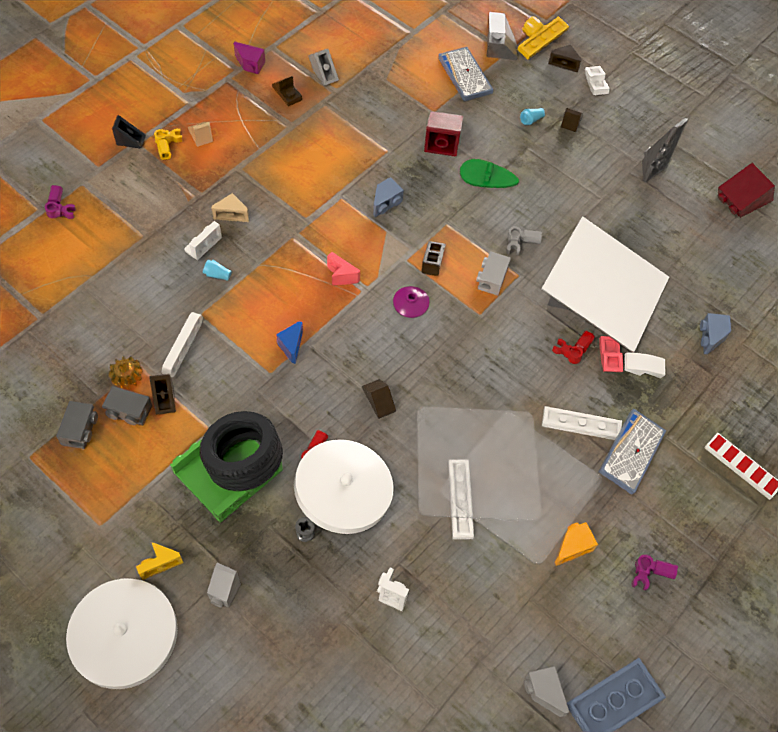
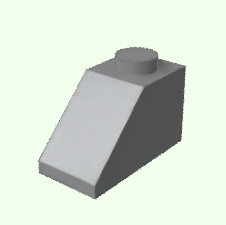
M329 49L308 55L313 71L323 85L339 80Z
M216 563L207 591L210 602L220 608L223 605L228 608L230 607L241 585L237 571Z
M555 666L527 674L524 686L527 694H531L533 701L559 717L569 713Z

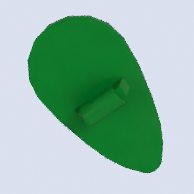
M470 159L465 161L460 167L462 180L472 186L507 188L516 186L519 183V178L515 174L485 160Z

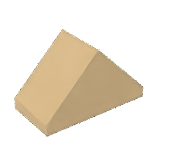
M202 122L188 127L197 147L213 142L209 122Z
M233 193L212 205L213 219L249 222L248 208Z

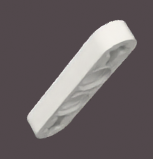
M194 312L189 315L163 364L162 374L170 373L171 377L175 376L201 327L202 315Z

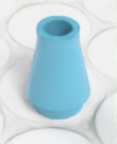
M543 108L524 109L520 114L521 122L531 125L540 118H543L545 111Z
M207 260L203 268V273L207 277L227 281L232 272L215 260Z

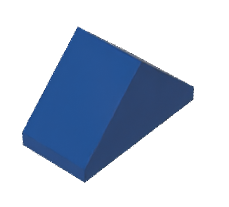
M300 321L276 334L278 346L294 364L297 361L303 335V322Z

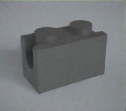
M115 386L111 387L102 405L104 409H107L105 412L107 417L114 420L122 419L130 425L138 424L141 426L144 425L153 406L148 396Z
M69 401L56 435L61 445L85 449L87 442L89 443L92 437L91 430L93 424L95 425L98 420V413L93 411L94 406L92 404Z

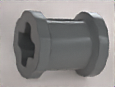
M308 517L298 519L295 525L297 538L302 542L312 540L315 535L314 522Z

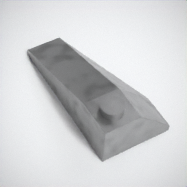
M489 12L486 57L517 60L518 46L505 14Z
M687 118L672 127L661 139L644 152V159L642 161L644 182L649 181L668 167L688 122Z

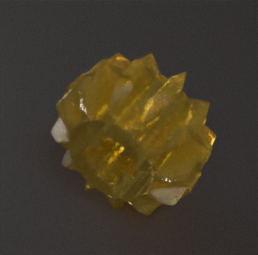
M122 356V360L115 359V364H110L108 374L114 385H118L119 388L126 386L129 389L130 385L137 386V381L142 380L141 374H143V369L140 362L134 360L132 356L128 359Z

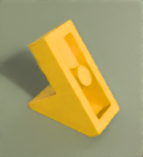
M152 542L157 557L145 559L140 565H137L138 574L142 580H145L183 563L180 553Z

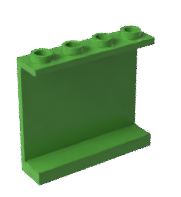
M201 440L193 443L187 452L177 456L170 464L173 473L220 523L283 471L281 462L275 474L257 488L246 491L223 489L213 482L201 461L199 453ZM255 440L239 442L225 453L223 460L226 462L244 460L254 454L260 445Z

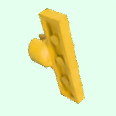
M532 16L524 23L522 31L529 38L521 43L517 50L525 58L530 59L565 33L569 25L559 16L547 25H543L536 17Z

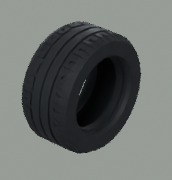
M250 411L234 412L218 419L205 432L199 449L201 461L213 482L223 489L232 491H246L264 484L278 470L283 458L282 444L272 422L267 417ZM247 440L261 442L254 454L244 460L237 462H226L223 460L225 453L239 442Z

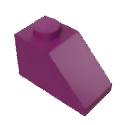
M234 42L235 57L243 70L259 74L266 62L265 50Z

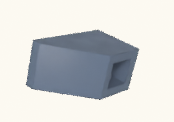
M391 177L377 185L373 211L375 217L386 213L390 208L398 206L403 201V189Z
M708 313L705 319L701 320L700 331L703 334L701 346L703 347L704 354H709L723 343L730 334L731 322L729 315Z

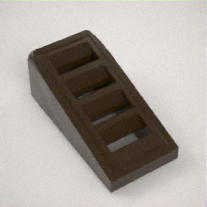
M428 241L422 262V274L439 276L446 244Z

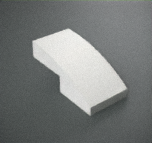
M601 66L586 67L585 74L592 94H609L610 88L604 80L605 73Z
M625 353V371L639 376L647 373L662 378L665 376V359L648 354Z

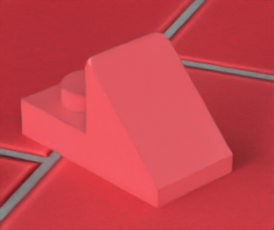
M333 252L327 256V267L334 272L332 275V285L355 284L360 281L359 269Z

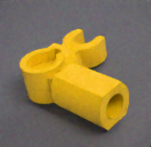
M159 129L154 132L160 159H170L171 152L168 143H171V141L182 142L180 129H174L170 132L169 130Z

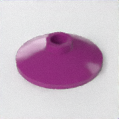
M407 286L395 293L393 306L400 315L407 318H416L422 316L428 310L429 297L422 289L415 286Z

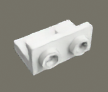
M214 221L209 226H206L203 232L194 237L191 243L185 247V252L199 260L222 238L220 225Z
M389 568L387 574L383 572L378 583L379 601L403 611L409 589L400 582H392L394 569Z

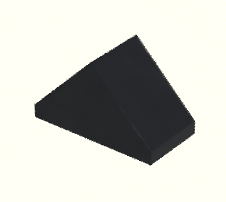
M120 115L116 116L112 127L116 145L142 148L146 134Z

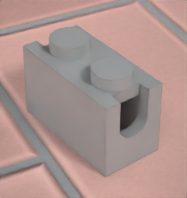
M490 251L488 258L484 257L481 266L484 268L483 272L479 271L476 279L479 282L478 290L498 296L511 258Z

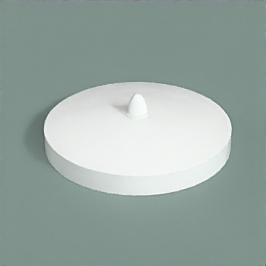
M331 440L316 445L304 455L295 474L294 492L301 510L316 525L331 532L352 534L373 527L383 518L392 501L393 481L387 465L368 447L348 440Z
M118 579L107 582L88 593L75 608L70 618L66 635L69 657L80 674L95 685L109 689H125L137 686L157 674L170 658L177 639V619L167 597L152 584L137 579Z

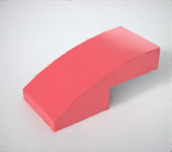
M601 336L599 341L603 372H623V356L620 353V342L611 336Z

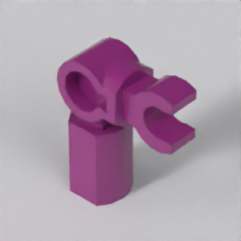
M52 185L48 202L45 204L47 216L52 219L62 216L74 219L73 212L69 211H75V205L67 204L62 206L60 203L63 188Z
M641 555L635 562V573L637 576L632 580V587L635 588L637 586V581H642L644 584L643 590L646 591L650 585L647 576H650V571H653L652 573L675 579L678 565L660 560L653 561L651 556Z

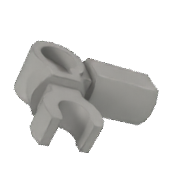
M511 227L507 236V254L510 253V249H515L516 255H519L521 248L519 245L520 240L522 242L540 244L542 231H522L519 227Z

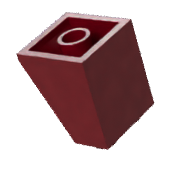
M431 111L426 128L424 152L457 157L463 116Z
M750 163L720 185L717 196L722 203L725 202L729 206L728 208L732 214H737L741 218L774 200L775 185L753 163Z

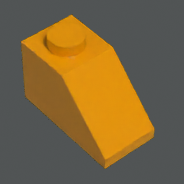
M577 522L567 528L568 530L563 536L555 560L556 566L595 550L598 543L586 522L580 525Z

